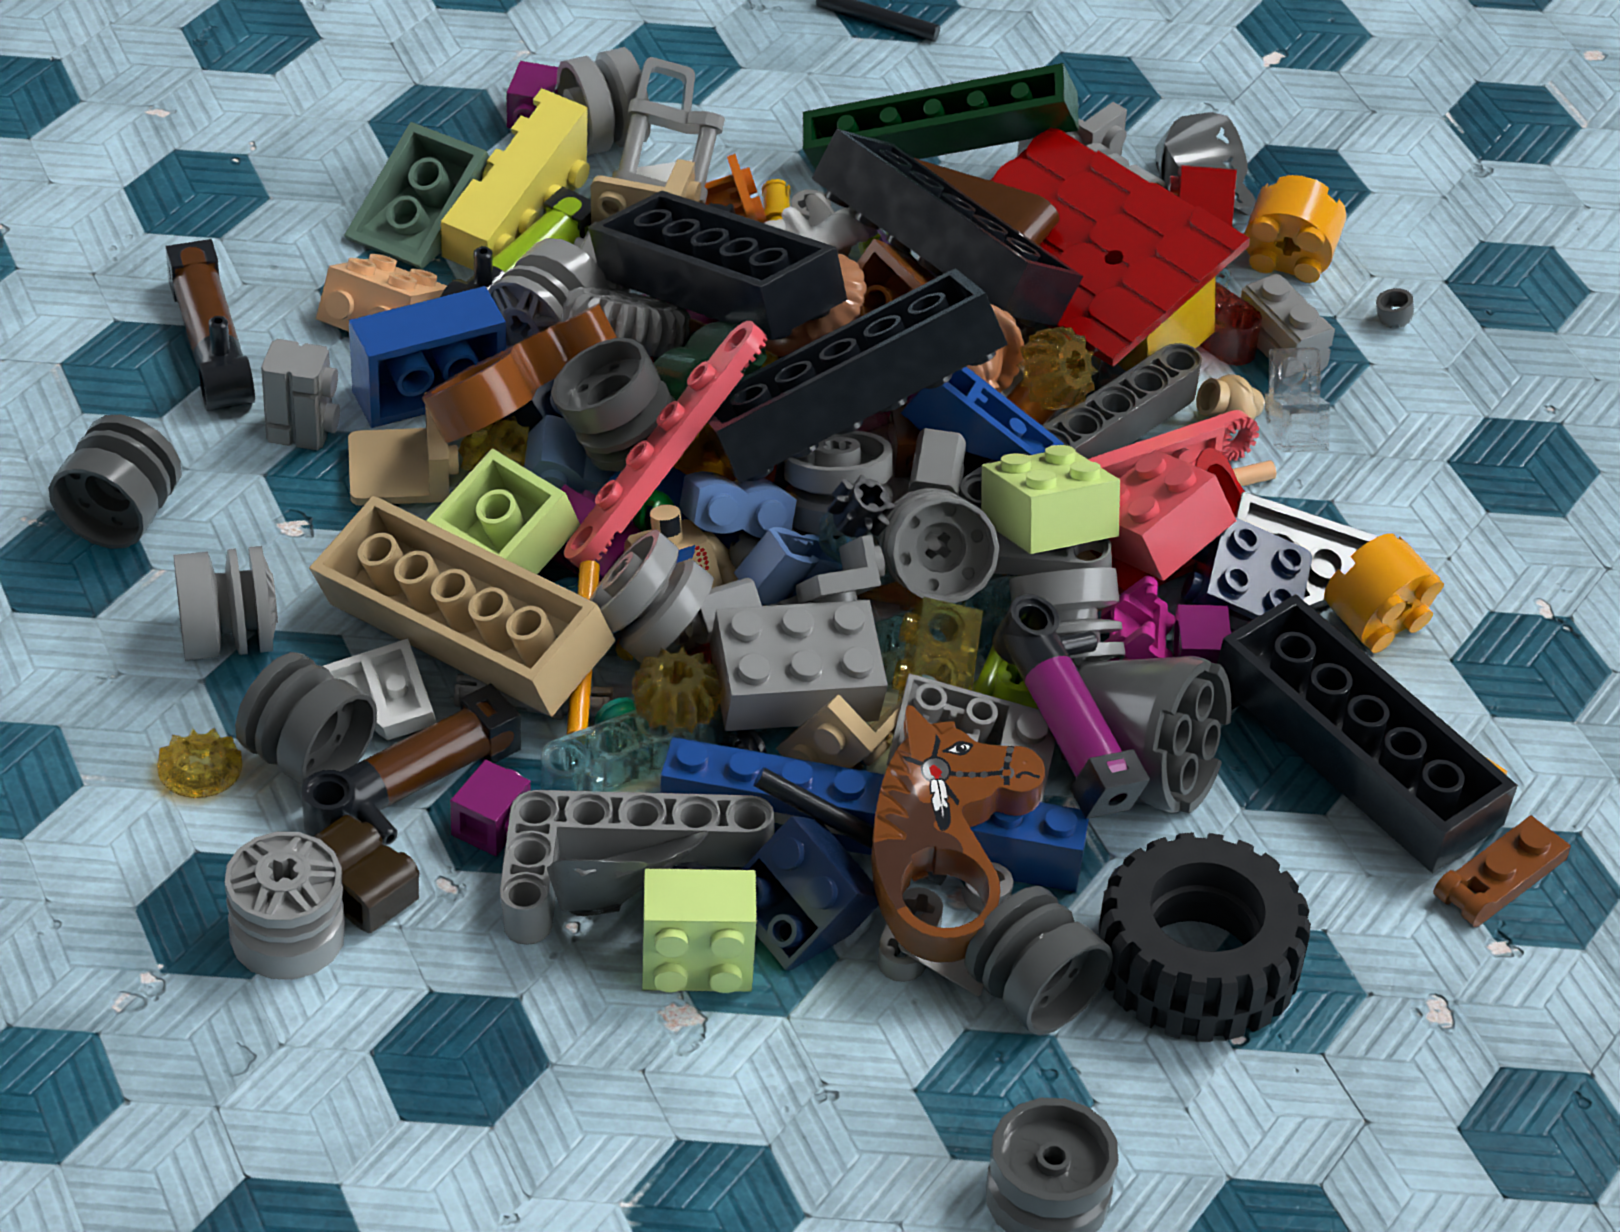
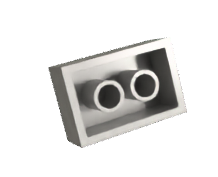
M870 600L716 609L710 640V651L725 731L800 726L838 694L865 722L879 721L888 685Z

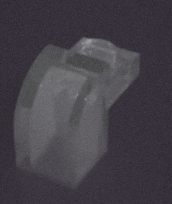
M1316 347L1269 349V393H1265L1266 422L1273 446L1282 453L1329 451L1330 403L1320 397L1321 350Z

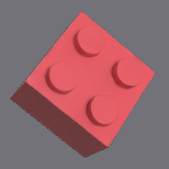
M1156 449L1152 453L1140 458L1135 466L1120 478L1119 536L1108 538L1111 542L1112 557L1162 581L1166 580L1236 522V518L1216 475Z

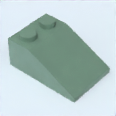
M410 122L345 232V238L423 269L442 251L441 220L472 179L482 181L487 159L490 157L484 149Z

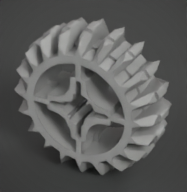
M579 287L568 291L566 302L563 303V321L596 304H600L617 338H629L643 345L649 357L663 359L665 357L673 358L681 355V347L689 336L691 329L689 328L690 315L684 308H679L677 305L651 298L650 296L620 290Z

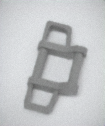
M654 57L646 59L642 67L635 99L630 100L627 112L631 119L619 169L613 172L612 177L665 187L667 183L665 181L636 174L648 123L686 134H698L692 162H695V181L701 182L699 202L705 204L708 194L705 184L716 137L717 134L722 133L725 118L720 114L709 111H691L695 72L692 68ZM656 72L671 76L683 82L681 109L644 100L651 73Z

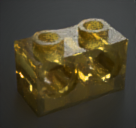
M923 597L912 613H905L899 632V641L906 643L904 659L898 660L892 679V689L899 690L897 703L903 698L909 673L921 677L922 675H929L938 682L972 691L983 610ZM929 628L940 630L945 635L947 642L936 640L931 635Z

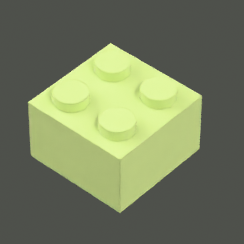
M1053 445L1047 447L1044 453L1029 456L1018 453L1007 454L1001 457V461L982 464L981 510L984 511L997 532L1029 554L1119 536L1120 479L1102 469L1100 464L1092 462L1075 452L1073 447Z
M493 448L426 520L535 574H538L580 526L578 518L564 491Z
M645 869L642 990H661L663 992H752L756 935V870Z

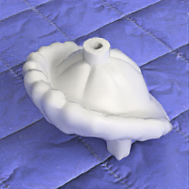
M820 193L808 195L805 199L810 215L809 220H806L796 208L788 207L781 214L783 219L764 222V224L835 246L838 254L847 257L851 252L852 246L858 242H866L869 238L878 234L877 230L862 224L855 218L857 213L852 207L841 208L835 212Z

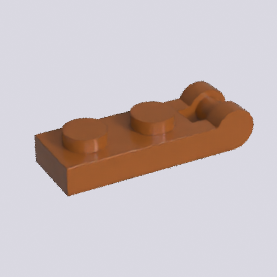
M1530 815L1458 870L1446 872L1435 885L1433 894L1446 905L1451 903L1462 910V918L1474 927H1478L1567 860L1571 845Z

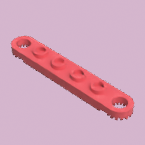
M745 321L738 325L728 334L710 359L699 364L691 372L687 380L689 386L677 401H672L660 412L656 420L658 426L647 440L639 442L632 448L626 458L627 465L616 480L609 481L600 489L595 498V507L571 536L564 549L565 558L577 568H579L581 562L586 560L595 561L597 559L599 561L602 558L599 555L600 552L606 554L608 550L605 547L611 546L614 534L616 532L620 534L623 532L744 376L741 371L744 367L747 368L749 366V360L754 362L756 358L753 355H760L762 352L760 349L766 345L764 342L767 341V335L752 321Z
M1233 410L1089 458L1088 460L1100 464L1102 469L1117 478L1130 471L1140 458L1152 453L1155 449L1194 466L1200 452L1207 448L1219 450L1229 461L1232 459L1237 461L1238 456L1243 458L1245 457V451L1247 453L1251 451L1250 445L1255 446L1256 441L1254 439L1259 436V433H1257L1259 426H1257L1255 420L1243 411ZM1235 428L1239 430L1236 437L1232 441H1229L1228 439H1232L1233 437L1230 435V433L1232 432L1233 434H1235Z

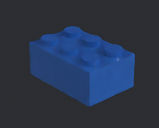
M486 286L349 320L352 392L370 427L375 428L425 415V403L422 400L425 392L430 391L463 370L477 365L478 362L489 357L492 358L493 355L506 350V321Z

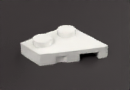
M408 638L323 666L331 672L334 678L346 680L371 696L377 707V722L374 731L387 741L425 729L437 723Z

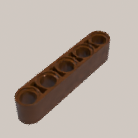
M915 159L1039 246L1059 222V214L1055 207L1037 194Z

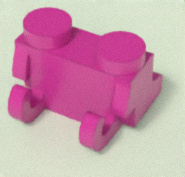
M1144 576L1121 593L1119 602L1105 607L1101 612V619L1122 622L1123 630L1111 632L1109 638L1104 641L1124 642L1125 657L1122 660L1173 657L1172 651L1166 647V635L1171 631L1175 617L1168 612V604L1157 597L1158 581L1151 576ZM1120 657L1112 658L1107 661L1120 660Z

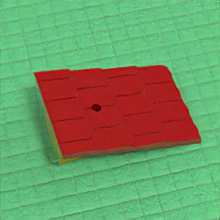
M1050 128L1036 136L1021 154L1002 165L997 170L995 176L990 179V181L1037 194L1055 207L1059 214V222L1040 246L1083 276L1057 327L1047 324L1043 325L1053 331H1057L1066 339L1112 367L1118 364L1125 371H1128L1169 344L1183 343L1197 348L1215 332L1216 275L1249 247L1250 238L1200 206H1192L1159 184L1148 182L1101 151H1093L1056 128Z

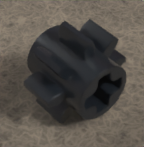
M860 475L853 485L843 479L832 492L835 499L827 508V512L833 514V521L837 530L844 535L856 537L857 539L861 536H866L870 532L878 537L890 524L886 517L895 506L889 502V495L885 487L873 479H866L864 475Z

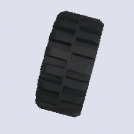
M1194 832L1179 833L1176 835L1175 840L1168 841L1166 837L1154 840L1147 844L1146 852L1139 848L1124 858L1123 865L1115 868L1108 879L1107 889L1103 895L1097 936L1111 948L1113 954L1111 971L1104 983V986L1109 991L1114 990L1113 999L1126 1012L1133 1009L1136 1012L1135 1019L1145 1026L1152 1028L1155 1024L1165 1029V1035L1180 1039L1181 1034L1195 1036V1042H1212L1214 1036L1221 1035L1224 1036L1225 1041L1244 1036L1246 1028H1249L1252 1032L1258 1031L1271 1023L1272 1016L1281 1015L1289 1006L1291 996L1297 991L1310 937L1311 923L1308 920L1309 908L1307 901L1301 892L1298 893L1299 885L1286 870L1281 873L1278 861L1266 852L1262 856L1255 853L1252 844L1239 839L1237 844L1224 841V835L1208 833L1207 838H1197ZM1186 921L1208 923L1231 933L1243 946L1220 952L1196 950L1173 940L1161 928L1173 923Z

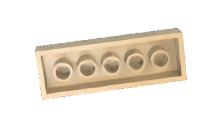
M374 495L309 567L331 605L399 640L408 638L411 646L486 684L492 683L497 690L550 717L556 713L616 641L597 603Z

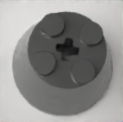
M1195 656L1097 662L1082 661L1078 667V672L1122 751L1134 749L1150 778L1138 799L1158 810L1170 813L1179 811L1191 813L1203 802L1212 788L1222 764L1219 759L1213 758L1220 741V725H1227L1231 722V691L1224 668L1220 664L1211 663L1205 658ZM1061 751L1062 760L1067 762L1065 756Z

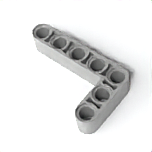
M533 790L522 793L513 801L511 806L500 886L504 931L509 939L525 945L540 942L550 934L553 926L556 895L547 872V867L555 861L563 859L599 861L707 831L708 835L678 864L696 861L702 866L744 867L775 834L773 807L765 799L750 795Z

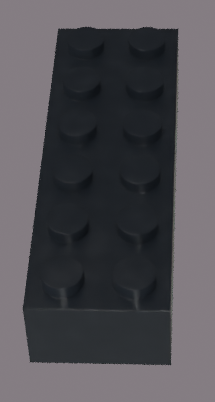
M836 129L811 178L827 189L824 194L827 199L839 206L855 209L857 211L855 218L859 222L872 229H883L887 232L886 240L891 245L905 252L913 251L920 256L917 261L919 265L938 275H943V273L945 274L956 268L986 292L990 304L1008 312L1015 320L1029 327H1035L1037 322L1057 327L1083 278L1077 271L894 144Z
M663 190L588 227L597 265L604 273L606 280L619 284L624 288L644 293L651 298H657L677 305L679 308H685L702 314L707 318L735 326V328L745 321H752L767 335L766 338L768 340L783 339L789 336L794 328L809 320L825 317L830 313L831 308L848 300L835 246Z
M955 268L741 378L703 428L715 454L740 483L746 480L756 481L769 475L774 470V466L790 457L800 458L812 453L818 448L819 442L835 434L844 435L855 431L863 424V420L879 411L888 412L901 407L908 400V396L924 388L933 389L942 386L951 379L952 374L968 365L978 366L990 361L996 355V351L1007 346L1008 343L986 292Z
M1297 594L1223 638L1217 664H1220L1227 674L1231 695L1431 873H1434L1505 824L1518 785Z

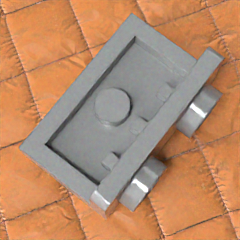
M872 535L861 536L839 547L843 571L816 575L795 585L798 603L857 601V595L881 586L880 577L885 574L884 556L881 548L874 546Z

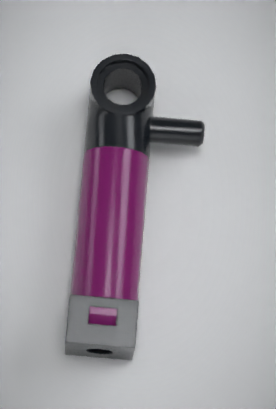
M1023 594L1016 597L993 634L992 643L995 651L1003 660L1016 666L1072 769L1076 780L1072 784L1070 791L1084 817L1089 819L1130 810L1150 778L1134 749L1127 751L1120 749L1070 658L1071 655L1095 651L1098 646L1097 636L1092 631L1059 637L1056 630L1059 627L1060 618L1057 610L1050 602L1034 594Z

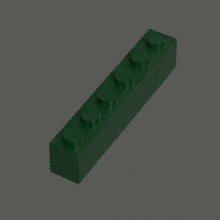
M1064 63L804 111L803 151L816 170L836 129L894 144L912 158L918 160L1034 139L1040 133L1050 128L1060 129L1065 133L1079 131L1078 92Z

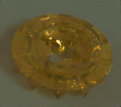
M192 727L189 735L186 737L172 734L169 746L159 748L157 772L161 782L170 791L184 797L204 798L217 795L230 788L237 781L242 771L241 750L236 748L233 737L221 738L215 728L206 734H198ZM190 756H196L199 759L208 756L209 766L199 761L190 764Z

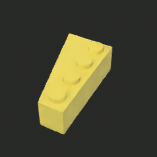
M543 88L540 89L533 99V103L537 108L529 118L519 117L511 128L512 134L515 136L504 151L497 148L487 159L482 181L472 179L441 220L442 257L474 270V250L481 246L490 248L494 258L544 215V202L562 186L574 191L585 184L590 172V165L587 163L588 107Z

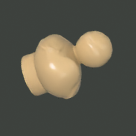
M1234 374L1224 375L1218 379L1209 378L1205 380L1200 386L1196 397L1197 410L1200 414L1209 418L1233 410H1240L1255 420L1262 413L1265 405L1261 392L1251 387L1249 382L1243 377Z

